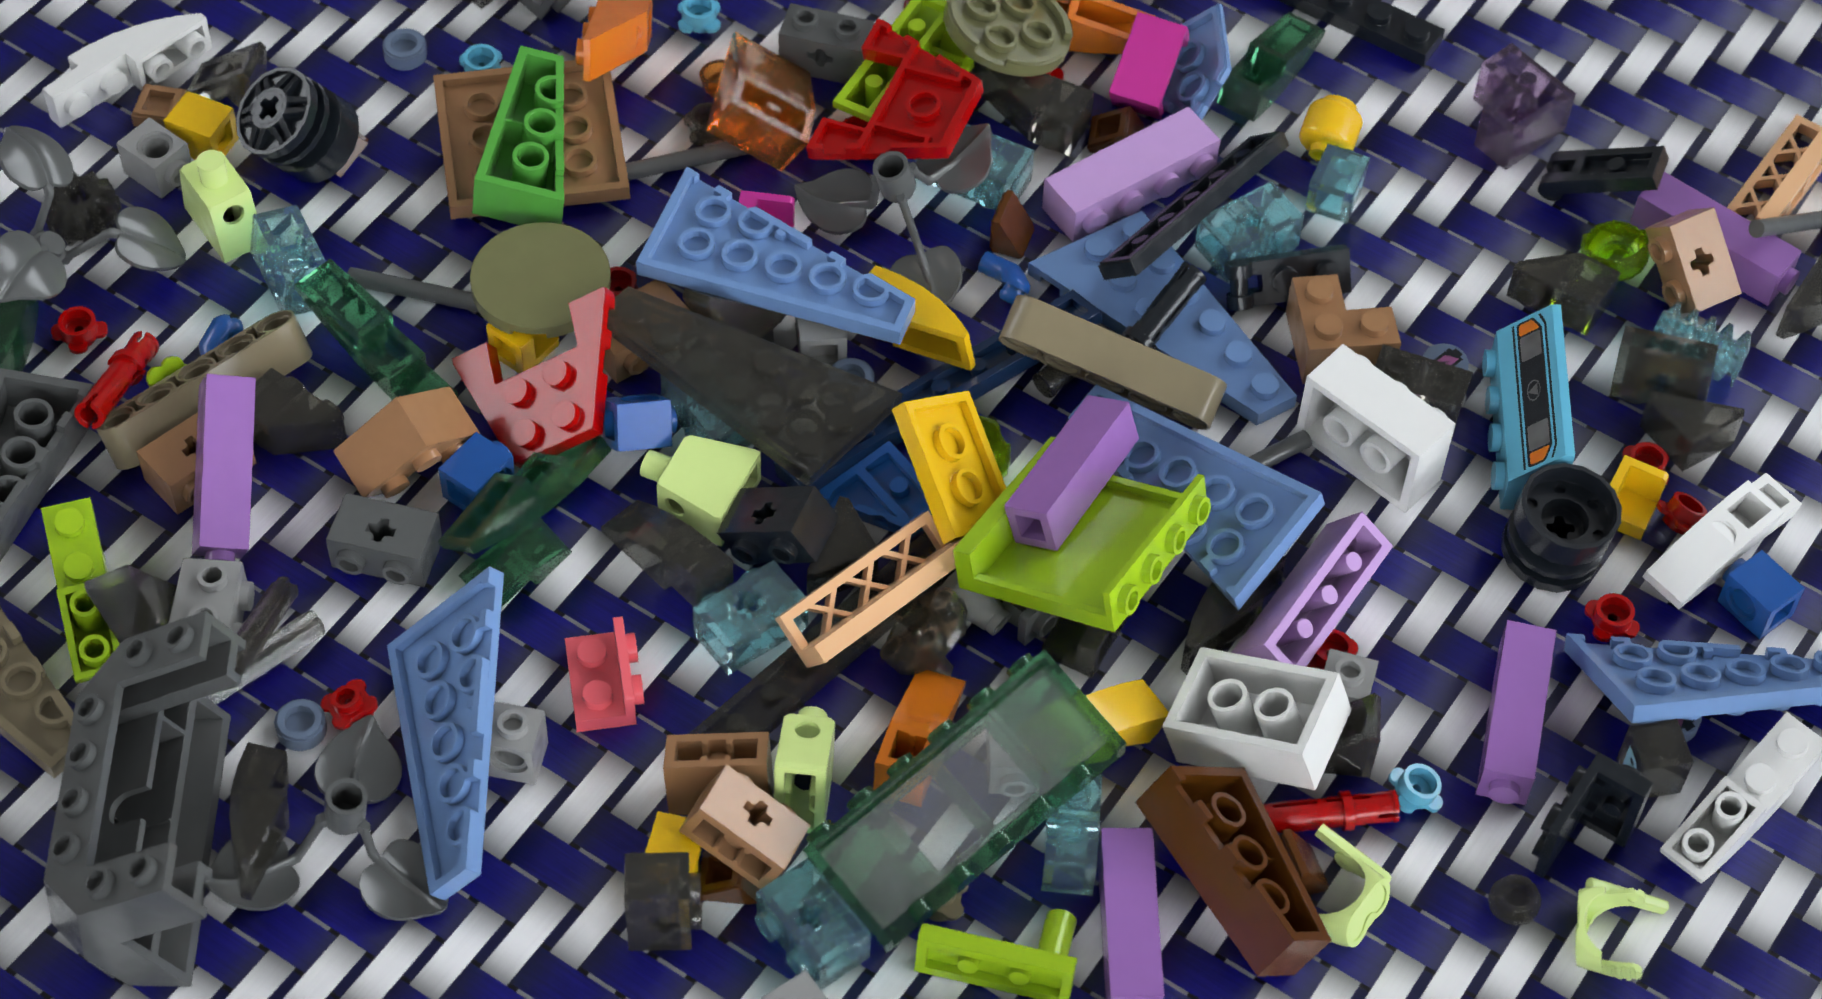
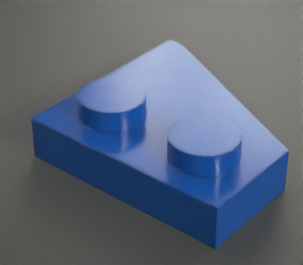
M890 441L883 444L819 490L834 511L893 533L921 513L928 510L930 512L913 465ZM921 527L911 535V539L923 531V528Z

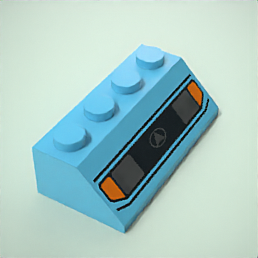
M1551 304L1496 331L1492 349L1484 350L1482 373L1483 377H1490L1491 384L1486 390L1485 411L1486 414H1493V423L1490 424L1488 431L1489 452H1496V461L1493 462L1491 468L1492 490H1499L1500 509L1514 510L1515 503L1531 474L1546 465L1559 463L1573 464L1575 458L1561 305Z

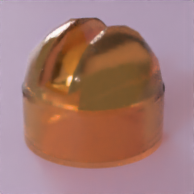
M711 61L705 64L699 72L702 86L711 97L718 99L727 97L736 87L734 67L729 61Z

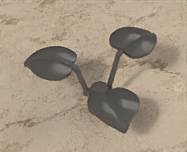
M989 123L965 127L949 159H917L916 164L915 162L909 163L907 157L901 152H885L874 161V175L871 178L866 172L859 169L847 168L836 170L812 181L795 184L796 197L806 217L817 228L826 233L836 235L848 234L860 229L866 221V209H874L877 206L880 191L885 199L898 203L917 255L901 257L892 265L890 271L921 285L947 306L957 295L962 283L963 271L960 260L951 248L944 245L933 247L924 252L907 201L912 197L916 189L915 178L927 186L937 182L941 190L951 194L968 192L982 184L989 175L992 166V130Z
M16 125L4 129L3 137L0 141V166L4 174L10 181L23 189L38 191L43 188L44 199L35 226L30 234L25 231L14 230L6 232L0 237V303L15 300H45L57 296L64 289L67 282L64 264L68 265L74 257L109 238H116L115 251L117 255L126 263L139 269L167 271L177 269L186 262V253L169 223L150 209L133 206L123 209L117 215L115 220L117 228H108L71 250H65L66 245L63 238L53 231H44L43 228L54 197L53 187H66L73 180V165L70 157L57 141L41 131Z
M373 715L366 716L353 723L349 728L341 731L319 755L315 766V781L318 789L325 795L324 812L316 815L314 825L294 854L288 856V847L285 841L274 833L264 830L243 832L229 840L221 848L210 866L213 869L212 879L204 881L205 886L214 895L232 906L252 911H266L280 907L290 901L300 887L299 876L292 866L298 864L303 859L324 827H328L332 832L339 835H350L355 832L361 834L368 857L374 864H371L362 872L359 890L365 905L376 915L388 920H413L441 914L447 909L449 898L444 901L429 894L421 844L406 839H398L386 847L383 855L375 847L370 832L371 824L366 820L367 804L381 802L396 791L402 777V766L396 750L381 731Z

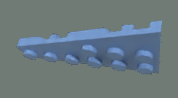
M686 167L636 261L637 275L898 345L901 344L915 313V298L872 273L861 274L846 265V258L834 251L827 254L812 245L810 237L756 206L748 208L732 199V192L720 185L715 188L700 180L698 172L689 167Z
M1140 211L1029 262L1028 275L1039 282L1045 279L1060 289V296L1071 290L1076 291L1102 311V322L1105 326L1122 335L1128 326L1133 327L1141 318L1149 305L1172 279L1184 260L1171 246L1139 275L1104 280L1098 268L1100 262L1150 221L1143 211ZM1203 284L1169 328L1162 334L1155 344L1156 350L1223 380L1227 384V388L1221 402L1256 426L1294 408L1297 395Z
M1096 384L1087 395L1130 403L1139 440L1114 472L1115 476L1183 493L1197 474L1204 475L1206 495L1211 502L1210 513L1207 521L1202 526H1198L1187 540L1183 551L1239 611L1325 505L1322 492ZM1079 404V405L1075 408V410L1069 415L1068 419L1071 418V416L1074 414V412L1077 410V408L1080 406V404Z
M490 566L387 645L429 894L444 901L479 877L482 868L504 579L503 572Z
M1566 634L1564 651L1631 723L1650 725L1656 721L1670 719L1697 720L1701 716L1728 714L1738 716L1743 715L1747 711L1767 709L1785 711L1790 707L1822 706V651L1819 650L1814 653L1813 659L1788 654L1785 648L1766 647L1765 655L1740 654V645L1662 640L1659 642L1658 648H1649L1632 643L1630 637L1611 636L1610 645L1585 643L1584 634Z

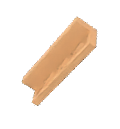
M1797 114L1727 208L1740 216L1753 214L1755 220L1791 215L1822 172V126ZM1797 132L1813 139L1808 147L1798 148L1794 139ZM1793 161L1794 166L1788 174H1778L1774 163ZM1773 187L1774 193L1769 200L1758 201L1755 189Z
M929 510L925 511L780 614L775 620L807 668L824 664L954 570L956 567L953 549L962 539L943 545ZM921 527L936 548V551L925 559L908 555L911 535ZM899 544V551H898V553H897V552H893V551H889V550H891L893 547H895L896 545ZM880 557L897 561L895 578L889 585L871 582L874 561ZM907 563L916 565L906 572ZM863 570L862 579L853 578L854 575ZM842 584L860 587L858 606L852 612L834 608L837 588ZM870 590L878 591L877 594L869 599ZM826 596L824 606L816 605L818 601ZM804 611L823 614L820 635L809 643L793 621ZM833 617L842 618L831 626Z

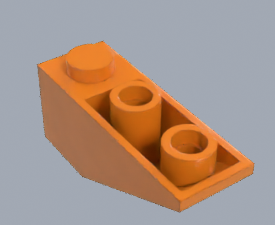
M598 0L596 6L589 7L588 22L583 23L582 38H578L576 44V64L583 65V81H592L647 52L652 37L653 0Z
M918 667L889 723L877 755L874 769L873 794L922 807L966 685L965 680Z

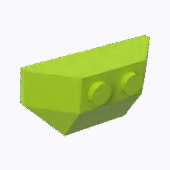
M910 0L891 25L892 30L902 37L909 35L920 43V48L937 57L940 54L966 71L971 72L974 67V60L958 48L946 30L944 9L947 1ZM864 60L833 100V107L869 122L898 68Z

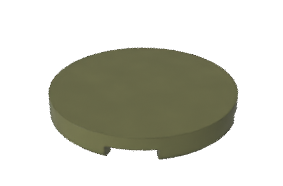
M947 0L944 9L946 30L958 48L977 63L1003 74L1029 77L1053 71L1064 61L1073 38L1070 19L1056 0Z
M549 222L523 224L496 235L478 252L470 272L472 298L477 310L486 321L508 334H512L514 331L526 334H546L547 338L574 332L568 303L603 286L610 289L611 283L608 258L602 247L592 237L571 226Z

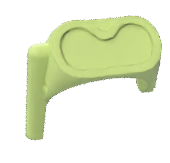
M1323 823L1315 833V836L1336 852L1334 859L1341 868L1365 879V886L1359 898L1350 906L1338 912L1319 914L1332 940L1331 943L1345 947H1355L1361 942L1367 929L1381 915L1388 903L1391 874Z
M1590 877L1585 882V888L1578 891V920L1575 938L1576 965L1580 968L1620 980H1638L1642 977L1641 966L1629 962L1603 960L1602 951L1592 943L1587 932L1594 919L1611 908L1633 906L1663 915L1669 910V902L1645 894L1640 889L1634 890V888H1626Z

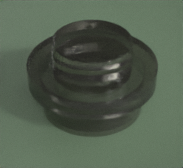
M1512 874L1499 879L1493 884L1488 896V904L1492 913L1500 921L1519 926L1525 925L1536 918L1541 907V896L1532 880L1523 875Z

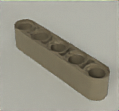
M1017 295L998 337L1003 345L1018 353L1090 384H1097L1134 403L1201 430L1210 429L1227 388V384L1223 380L1208 372L1026 295Z
M292 310L272 313L114 408L102 426L96 430L117 469L126 470L137 467L140 463L136 451L198 412L199 384L206 374L256 378V394L306 363L312 357V349Z

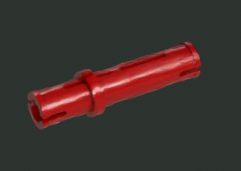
M138 331L132 335L128 344L123 349L114 352L108 360L107 365H109V368L75 408L74 414L79 424L88 428L94 418L97 417L92 423V429L101 427L129 387L141 381L146 374L144 368L159 351V343L152 334L146 332L145 336L138 342L142 337V331Z
M1347 790L1338 791L1337 796L1263 804L1277 833L1280 834L1286 829H1291L1294 832L1316 830L1323 823L1329 828L1341 827V830L1345 832L1354 831L1355 826L1373 823H1396L1400 820L1399 814H1396L1400 813L1396 790L1352 795Z

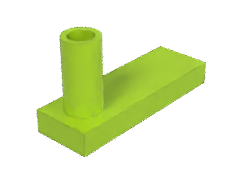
M1063 909L1050 910L1046 914L1038 949L922 923L917 939L914 971L1034 999H1070L1077 958L1068 955L1077 920L1069 911Z

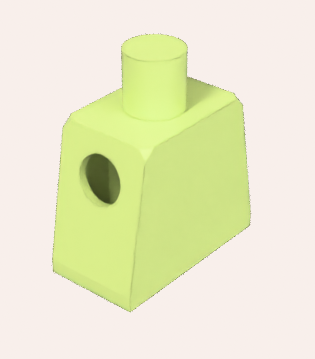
M216 150L204 151L198 155L195 161L182 166L179 173L184 207L224 263L265 245L251 192L223 152ZM225 211H227L228 217L231 215L234 216L233 222L224 221L223 216Z
M689 435L683 438L672 457L650 449L642 461L640 475L657 482V504L662 514L722 547L724 541L717 532L740 489L757 488L761 481V451Z
M807 706L802 708L798 714L789 713L784 716L774 765V799L791 807L796 815L811 825L807 833L824 835L834 764L835 721L828 717L823 709L815 706ZM796 774L812 775L809 790H802L795 786Z

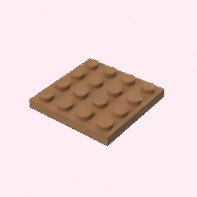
M576 60L564 61V206L630 199V187L611 71L592 81H583V65H577ZM513 67L433 75L451 219L480 216L472 214L474 178Z

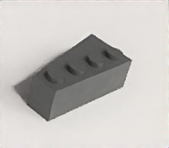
M0 368V562L95 421L96 417L90 423V426L86 428L79 424L74 414L76 406L87 396L94 384Z

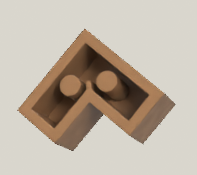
M1337 274L1292 278L1286 307V317L1302 384L1306 383L1307 375L1342 344L1355 353L1365 356L1375 367L1389 377H1393L1401 340L1392 307L1346 310Z
M448 386L395 397L335 448L333 452L361 496L372 497L383 494L385 498H390L402 492L410 485L408 477L415 471H424L440 461L444 463L475 432L479 434L480 432L452 388Z

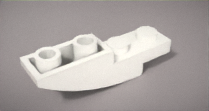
M201 13L153 20L108 35L68 56L71 71L42 89L50 119L60 128H63L111 96L118 94L133 83L142 90L144 84L155 85L164 81L191 61L200 58L204 53L213 48L206 17Z
M1767 473L1763 474L1753 483L1748 480L1681 536L1642 577L1677 609H1680L1722 577L1728 567L1743 554L1793 517L1802 503Z
M1786 712L1729 777L1724 776L1660 848V852L1702 884L1726 863L1792 794L1796 783L1822 755V737Z

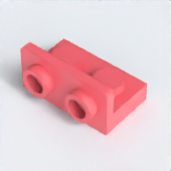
M623 616L613 617L614 632L565 638L577 732L637 725L635 705L645 704L641 674L631 675L630 663L638 662L635 633L625 634Z

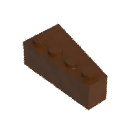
M1169 766L1135 802L1257 976L1295 975L1332 941L1245 768Z

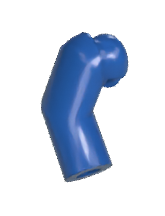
M989 251L984 253L978 265V272L1004 283L1003 288L999 292L1000 299L1013 305L1017 295H1029L1030 283L1020 266Z
M228 314L213 318L198 344L200 356L243 331L244 327L241 320L230 318Z

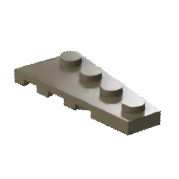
M0 606V734L55 779L64 770L74 712L60 691L54 687L45 669L36 656H33L24 643L21 634L12 621H9Z

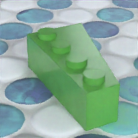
M520 45L474 178L472 214L517 225L537 222L562 224L564 208V56Z

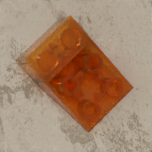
M735 31L730 41L706 131L783 171L809 142L816 114L810 72Z

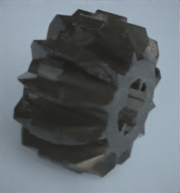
M73 171V180L68 186L53 187L54 197L46 224L49 231L60 235L69 247L78 241L85 242L108 228H117L115 220L120 213L121 203L108 178L99 179L93 171L84 177H80Z

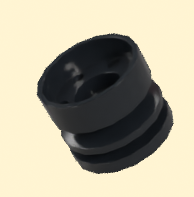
M277 67L263 73L248 88L240 102L236 116L237 136L244 148L298 180L308 183H318L337 173L353 153L359 135L358 115L352 104L293 67Z
M1568 463L1546 465L1531 474L1502 531L1501 551L1507 566L1520 580L1545 591L1559 593L1576 590L1589 582L1621 524L1622 506L1615 490L1601 475L1579 465Z

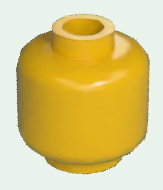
M1327 95L1324 98L1315 100L1310 104L1299 132L1300 142L1309 151V156L1318 162L1332 163L1334 160L1347 158L1355 148L1363 125L1361 114L1357 111L1356 105L1351 100L1340 95Z

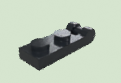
M1665 146L1557 151L1550 156L1546 166L1548 173L1542 176L1538 192L1547 200L1557 201L1564 194L1658 190L1669 157Z
M1344 244L1235 259L1224 263L1225 278L1230 280V292L1226 294L1227 309L1233 311H1244L1254 306L1287 302L1293 277L1337 274L1342 294L1352 292L1350 250ZM1257 275L1258 287L1249 288L1248 278Z

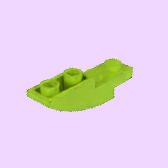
M90 497L41 508L57 584L56 592L76 684L90 681L122 642L106 559L102 550Z

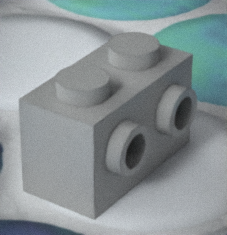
M183 558L169 623L207 611L246 640V626L242 621L244 612L251 611L253 608L255 589L254 583L247 581L243 562Z

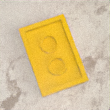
M969 391L903 402L892 408V412L943 545L953 543L962 539L1006 489V485Z

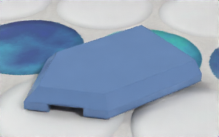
M1220 3L1181 24L1188 27L1190 40L1187 47L1181 48L1162 101L1164 112L1174 114L1189 106L1202 120L1229 77L1231 63L1224 11Z

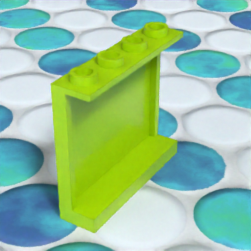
M1051 436L953 549L959 588L1115 632L1126 617L1136 611L1139 601L1149 588L1159 582L1164 569L1175 555L1182 553L1187 540L1198 526H1202L1207 521L1211 502L1206 495L1204 475L1197 474L1184 492L1180 493L1112 475L1057 551L1015 543L1004 505L1056 438Z

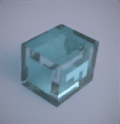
M1327 144L1310 180L1305 210L1347 224L1364 187L1370 157Z

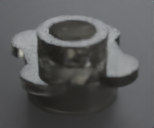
M701 103L686 113L684 125L690 128V142L696 146H703L706 143H714L717 140H729L732 136V128L726 125V111L714 103Z

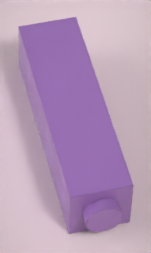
M1664 172L1658 190H1645L1638 196L1629 225L1647 235L1646 227L1684 211L1714 207L1741 291L1764 305L1768 306L1779 292L1786 295L1796 283L1800 271L1796 270L1795 267L1801 250L1775 235L1760 238L1752 237L1748 230L1751 221L1668 173Z
M206 374L199 384L192 556H205V559L235 561V558L241 559L249 550L256 378Z
M1087 395L1004 505L1015 543L1055 551L1060 548L1139 440L1129 402Z
M1507 620L1498 649L1475 795L1489 797L1493 801L1502 804L1517 803L1526 805L1536 775L1557 630Z
M1101 828L1097 859L1105 999H1164L1153 828Z

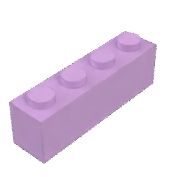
M1188 106L1045 178L1042 209L1072 242L1103 229L1106 225L1124 216H1131L1137 213L1143 206L1159 198L1171 196L1182 186L1196 179L1199 180L1217 164L1220 139Z
M1363 511L1326 524L1231 653L1306 667L1390 552L1393 545Z

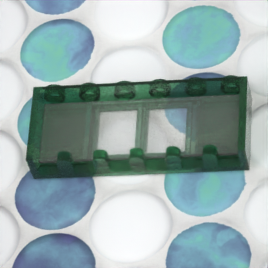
M1045 649L1034 658L1028 653L1017 660L1006 672L1009 677L1007 681L995 691L990 686L981 690L966 705L970 711L955 724L951 719L940 724L927 737L930 745L915 757L910 752L903 755L887 770L886 773L890 776L889 779L875 790L871 786L862 789L847 803L846 806L850 810L836 823H833L830 819L824 821L807 836L806 840L809 845L803 849L807 861L886 954L1125 754L1127 743Z

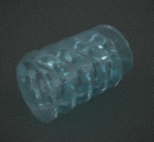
M1679 301L1668 311L1664 310L1650 337L1646 352L1652 351L1661 343V358L1667 360L1677 350L1679 351L1678 364L1681 367L1686 366L1693 358H1696L1695 371L1700 375L1710 365H1713V380L1719 382L1729 372L1731 373L1730 387L1732 388L1751 348V332L1746 330L1735 340L1733 339L1734 324L1728 323L1718 333L1716 332L1715 316H1711L1703 325H1699V310L1694 308L1683 318L1681 317L1682 303Z

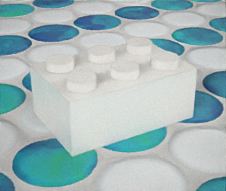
M1342 344L1307 375L1295 433L1305 430L1312 440V446L1406 513L1441 480L1456 423L1450 420L1443 411L1430 406L1410 392L1406 385L1395 381L1379 370L1368 358L1355 353Z
M1200 647L1162 727L1177 762L1201 767L1245 768L1249 777L1316 790L1352 709L1340 674L1337 672Z

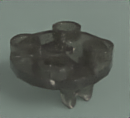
M950 587L932 591L921 596L919 599L916 597L894 613L896 622L880 650L881 659L901 675H915L922 671L930 670L951 676L954 667L945 656L956 644L959 637L965 636L968 612L965 601Z

